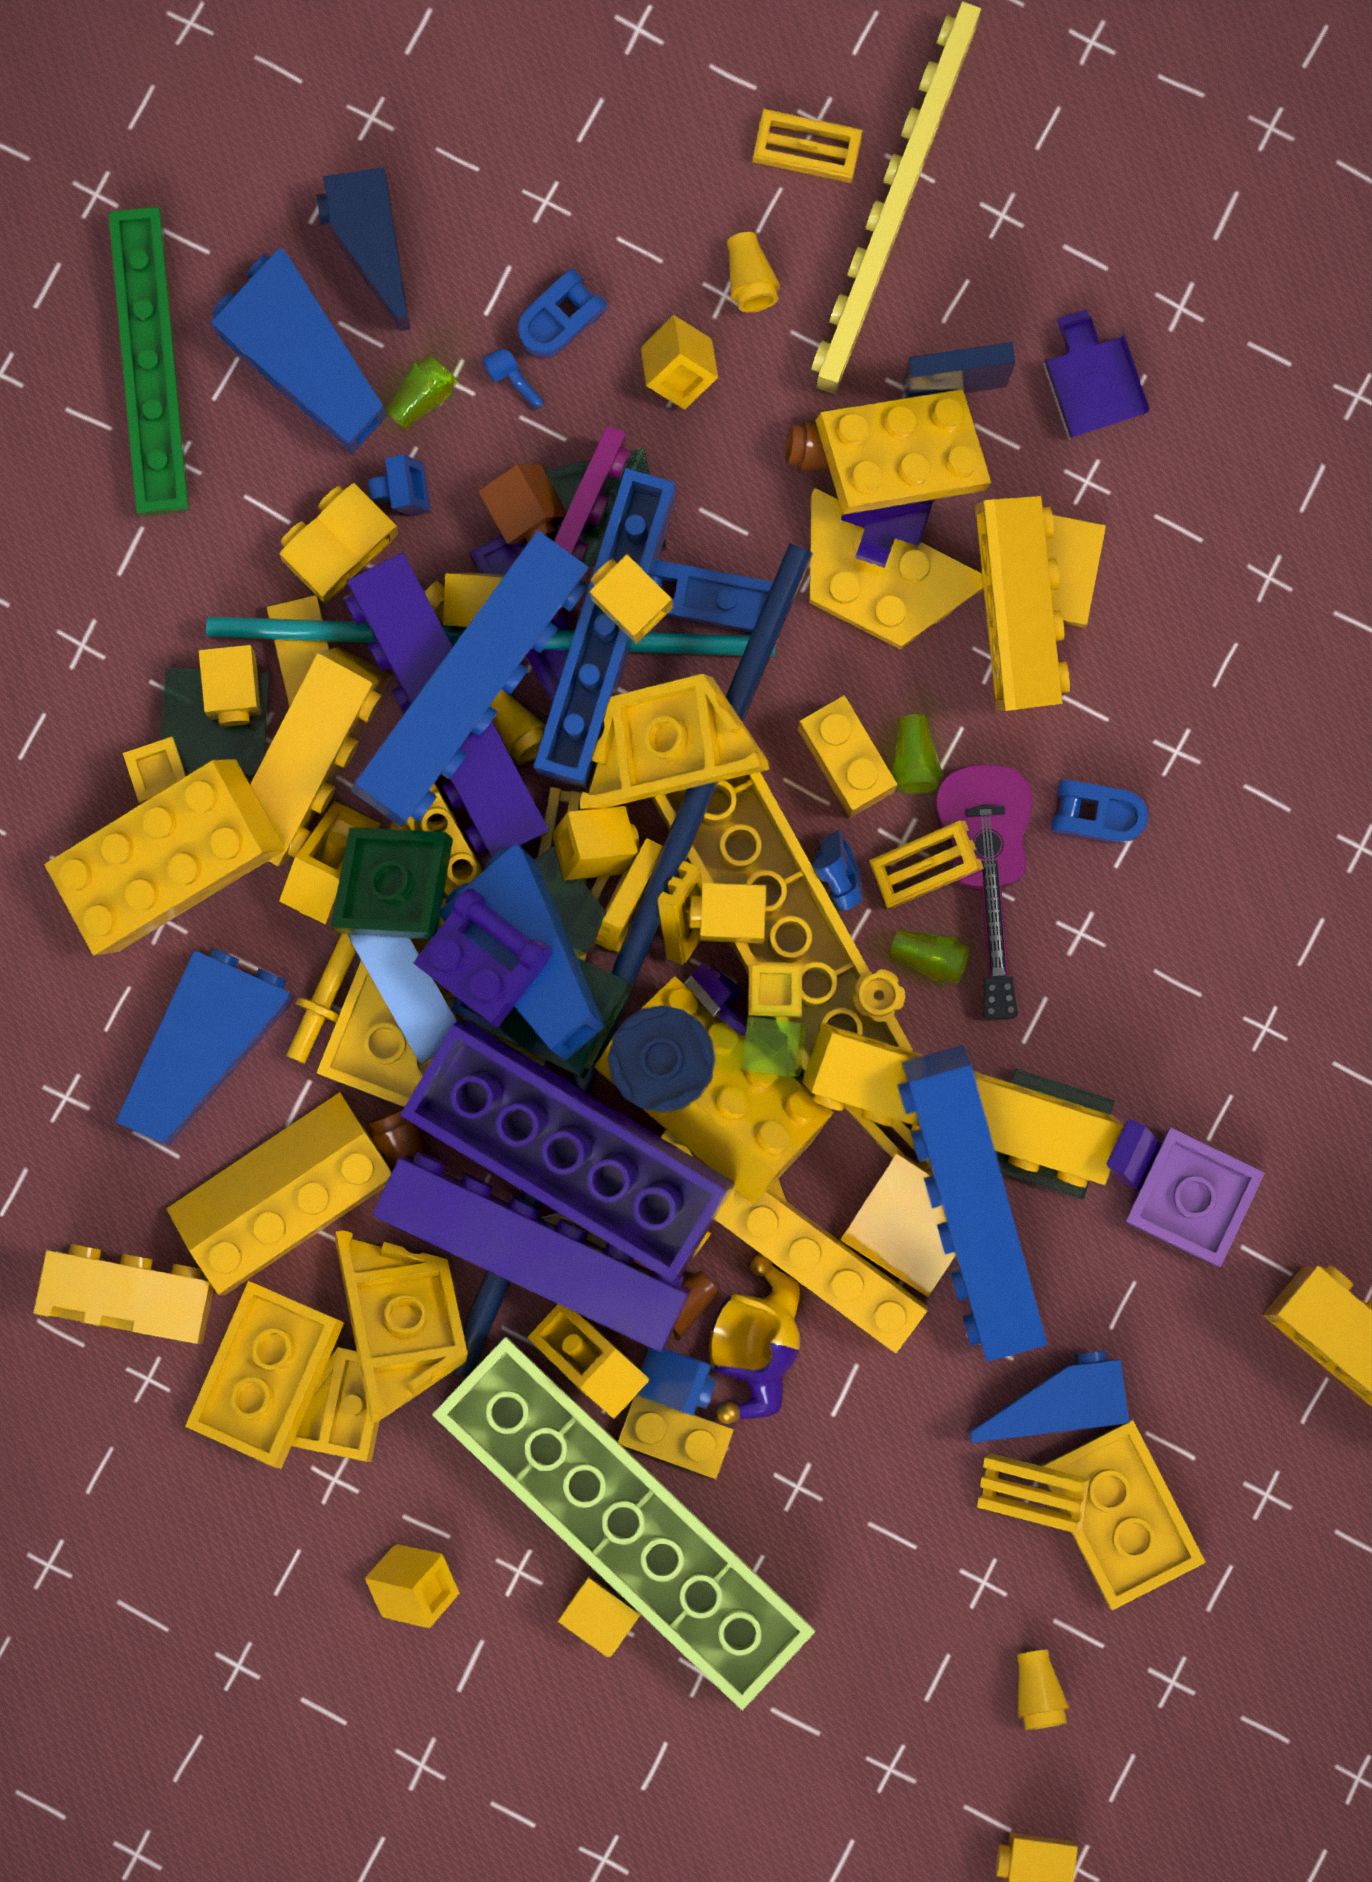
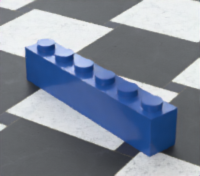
M625 468L592 577L609 560L614 559L619 563L628 555L652 579L678 495L675 482ZM591 581L533 766L538 775L584 789L588 788L595 762L592 761L597 741L604 732L603 720L609 699L617 694L633 642L592 601L589 591L595 585Z
M537 530L356 780L350 791L401 828L410 816L419 822L437 798L435 794L429 791L440 774L450 779L467 756V753L459 747L470 732L480 737L498 713L490 704L502 689L511 695L528 671L527 668L520 664L531 647L541 653L557 631L558 627L550 621L559 608L563 606L568 611H571L588 586L580 581V579L589 567Z
M964 1045L902 1062L907 1081L898 1083L897 1086L906 1115L916 1112L920 1126L919 1129L910 1132L919 1162L929 1159L933 1175L923 1179L932 1209L942 1206L946 1222L936 1225L945 1255L954 1252L959 1268L949 1270L958 1301L968 1298L971 1313L963 1315L962 1318L970 1346L981 1344L986 1362L1048 1345L973 1068Z

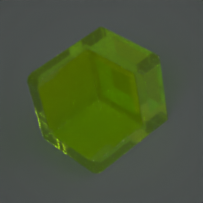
M748 1017L742 1070L800 1076L806 1023Z

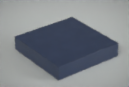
M1012 342L909 357L903 380L905 398L961 389L964 390V393L1007 387L1015 365Z

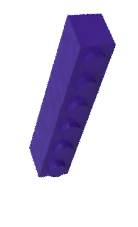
M401 552L347 580V588L351 594L343 597V600L355 624L358 626L366 622L375 640L368 643L367 646L380 671L382 672L390 668L399 686L392 689L391 692L404 715L453 646L404 553ZM492 721L480 737L470 732L459 747L467 753V756L452 777L440 782V785L453 810L463 807L472 825L465 828L464 831L477 856L479 857L487 853L489 858H491L498 851L510 848L515 843L523 847L546 835L549 829Z
M417 1151L414 1158L405 1155L398 1159L372 1216L659 1352L664 1349L692 1290L682 1285L685 1278L683 1275H680L672 1282L654 1270L652 1271L633 1262L634 1258L608 1242L605 1248L586 1240L589 1232L572 1222L560 1219L556 1226L538 1217L541 1209L532 1203L514 1196L511 1197L508 1203L491 1195L493 1186L479 1178L464 1174L462 1180H459L442 1172L445 1163L430 1155Z

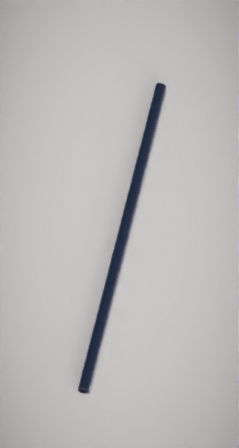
M789 543L725 696L742 722H744L813 556L812 552ZM718 782L688 788L685 792L597 1004L605 1027L578 1050L566 1079L588 1094L598 1073L594 1066L613 1037L660 924L657 899L662 891L669 894L668 883L673 876L679 878L678 868L687 859ZM520 1189L518 1198L532 1203L541 1209L543 1205L541 1201ZM488 1270L463 1327L468 1353L466 1363L453 1371V1373L465 1378L474 1371L511 1282Z

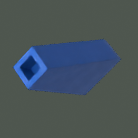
M279 247L271 257L265 254L253 264L247 274L249 281L237 294L229 292L219 301L212 313L215 318L210 323L218 338L353 455L385 420L384 407L290 257Z
M515 843L510 848H505L495 853L486 863L485 870L471 883L462 884L454 889L447 897L446 905L441 908L440 917L445 922L452 913L454 903L461 893L466 889L473 888L485 897V905L531 940L540 939L552 948L550 960L515 1004V1007L549 1049L566 1061L602 1030L605 1024L541 870L532 856ZM474 922L464 935L510 971H513L519 963L520 957Z
M213 947L210 948L208 955L194 950L116 1123L170 1146L290 1007L294 996L284 990L287 980L258 968L255 977L236 969L239 959Z

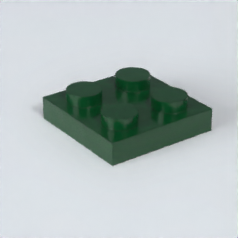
M349 827L331 928L339 934L432 939L438 929L453 838L446 832Z

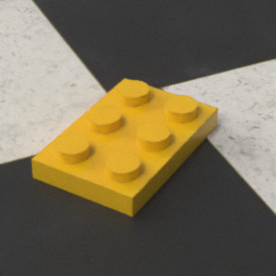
M963 389L820 412L815 420L843 515L985 491L991 484Z
M248 1281L185 1427L270 1466L282 1469L345 1322Z
M1129 1420V1423L1122 1424L1041 1465L1050 1469L1089 1478L1082 1529L1077 1533L1071 1532L1110 1610L1113 1611L1206 1563L1133 1420ZM1046 1484L1050 1492L1074 1498L1075 1491ZM1059 1508L1060 1512L1067 1514L1072 1513V1511Z

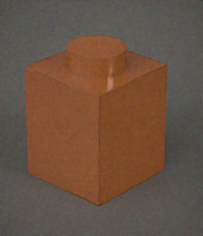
M516 464L478 491L507 544H528L537 530L551 539L557 534L555 526L563 522L567 514L563 503L541 464Z

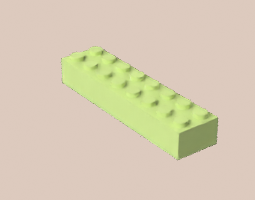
M505 1337L432 1414L741 1710L754 1699L815 1633L814 1628L508 1337Z

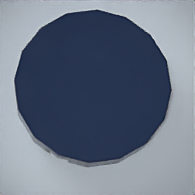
M660 1005L641 1009L623 1021L610 1046L608 1062L612 1080L623 1097L641 1109L666 1113L684 1109L701 1098L713 1079L716 1055L713 1040L699 1020L682 1009Z

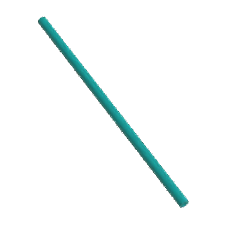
M207 616L206 623L207 637L370 643L375 640L366 622L357 626L352 621ZM442 625L452 646L456 644L467 628ZM557 629L544 649L570 650L575 630ZM648 632L637 644L632 642L630 652L742 656L750 636ZM775 647L773 649L771 657H775Z

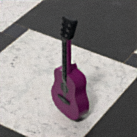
M975 765L951 773L941 783L935 799V815L940 829L959 820L966 821L969 829L967 831L968 838L973 840L976 847L974 851L975 856L981 860L984 868L955 881V883L962 888L981 890L988 978L984 979L983 1018L986 1021L1014 1019L1018 1015L1013 977L1008 975L1001 888L1017 883L1025 873L1026 857L1023 850V836L1032 811V793L1025 778L1018 771L1000 765ZM954 837L947 840L950 848L957 846ZM962 856L951 861V869L964 863Z

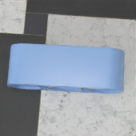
M347 934L420 1064L433 1058L452 1024L457 1023L433 978L413 964L419 953L411 939L405 937Z

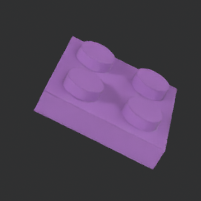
M1170 1127L1166 1131L1124 1222L1219 1268L1223 1264L1265 1172Z

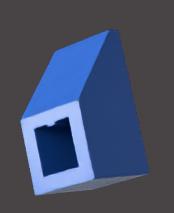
M649 1347L641 1372L650 1380L637 1395L693 1416L696 1406L707 1409L717 1379L708 1376L711 1367L709 1364L665 1348L659 1352Z

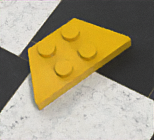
M816 488L812 492L810 552L813 553V556L810 560V604L901 650L919 637L926 629L933 624H937L950 615L958 606L975 594L983 591L982 573L920 542L916 550V545L894 539L885 568L856 559L855 557L865 528L842 520L839 525L842 516L839 500Z
M700 674L611 696L603 720L604 732L597 741L592 761L597 762V767L589 793L582 792L580 809L608 808L769 770V762L713 677Z
M344 1230L336 1231L335 1243L371 1423L379 1422L466 1363L468 1353L448 1259L431 1254H414L402 1246L384 1242L383 1246L380 1247L352 1239L353 1233Z

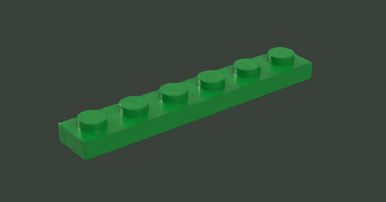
M160 207L110 211L108 215L136 513L140 517L189 512L190 506L162 212Z

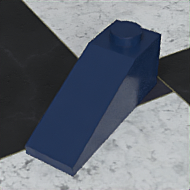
M385 168L323 176L326 193L316 195L321 225L331 224L335 241L400 331L409 330V318Z

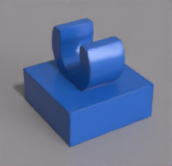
M404 454L385 458L387 476L367 480L369 497L372 501L380 500L381 505L391 504L392 509L410 516L431 512L424 462Z

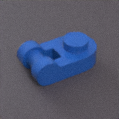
M574 268L562 275L520 317L518 325L520 342L524 349L533 356L541 358L555 356L588 326L595 323L609 308V304L600 294L597 293L593 296L583 285L585 279ZM567 299L578 308L570 318L558 307Z
M1059 780L1057 797L1061 798L1058 815H1053L1051 832L1111 843H1128L1135 840L1144 831L1148 822V810L1144 801L1137 794L1127 790L1085 782ZM1081 802L1096 803L1094 821L1079 818Z
M837 830L820 838L821 849L815 851L816 861L813 863V868L820 881L828 883L831 889L828 896L836 911L840 912L849 910L859 904L863 899L860 871L854 854L843 833Z

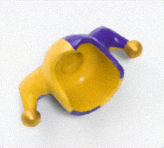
M762 1254L753 1258L750 1268L754 1274L765 1277L772 1288L771 1294L765 1299L741 1294L728 1296L722 1303L711 1330L709 1342L711 1367L719 1373L746 1381L752 1394L742 1404L737 1405L733 1402H725L718 1407L717 1417L724 1424L734 1423L738 1419L761 1418L778 1413L782 1404L783 1375L794 1364L800 1349V1333L794 1320L800 1298L799 1284L792 1277L773 1267L772 1262Z

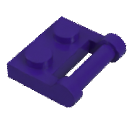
M469 888L457 898L452 913L413 964L498 1028L546 966L552 955V948L540 939L531 940L485 905L486 899L473 888ZM473 922L520 957L519 963L513 971H510L464 935Z

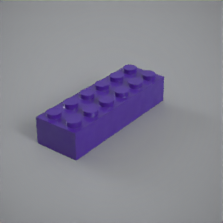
M466 1019L452 1024L400 1114L403 1118L672 1282L684 1272L736 1184Z

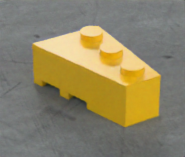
M70 1244L68 1254L46 1250L33 1314L60 1317L92 1325L107 1326L135 1333L203 1344L214 1288L209 1281L202 1280L204 1273L201 1269L173 1264L171 1274L151 1270L152 1259L126 1254L121 1255L120 1264L100 1260V1249Z

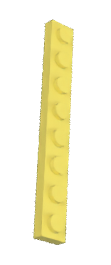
M962 1L957 16L953 17L947 14L937 40V44L944 46L943 53L938 64L929 61L919 87L920 91L927 93L921 110L911 107L901 134L902 137L909 139L903 157L893 154L883 181V183L891 185L885 203L876 200L865 228L873 232L867 250L860 247L857 248L847 275L855 279L850 295L848 297L839 294L829 323L837 325V329L832 342L828 343L822 340L816 353L811 370L819 372L816 388L836 395L976 30L981 8Z

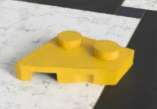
M337 1348L331 1355L292 1443L293 1447L372 1462L380 1421L372 1423L370 1421L357 1351Z

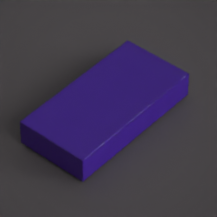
M1129 1119V1121H1126L1106 1163L1107 1167L1124 1185L1139 1191L1161 1143L1146 1126Z

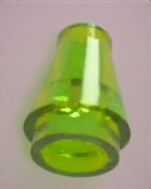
M428 353L421 362L416 359L394 399L385 411L408 431L415 422L454 395L451 390L459 380Z
M922 714L902 716L898 718V735L892 768V776L897 781V790L906 794H922L936 790L938 788V778L943 775L930 732L929 717Z
M899 928L892 943L890 958L903 962L942 986L946 982L958 985L968 962L970 946L960 943V937L911 932Z

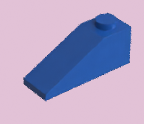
M1106 1351L1075 1354L1076 1365L1061 1367L967 1431L968 1442L976 1443L1129 1423L1121 1360H1107Z

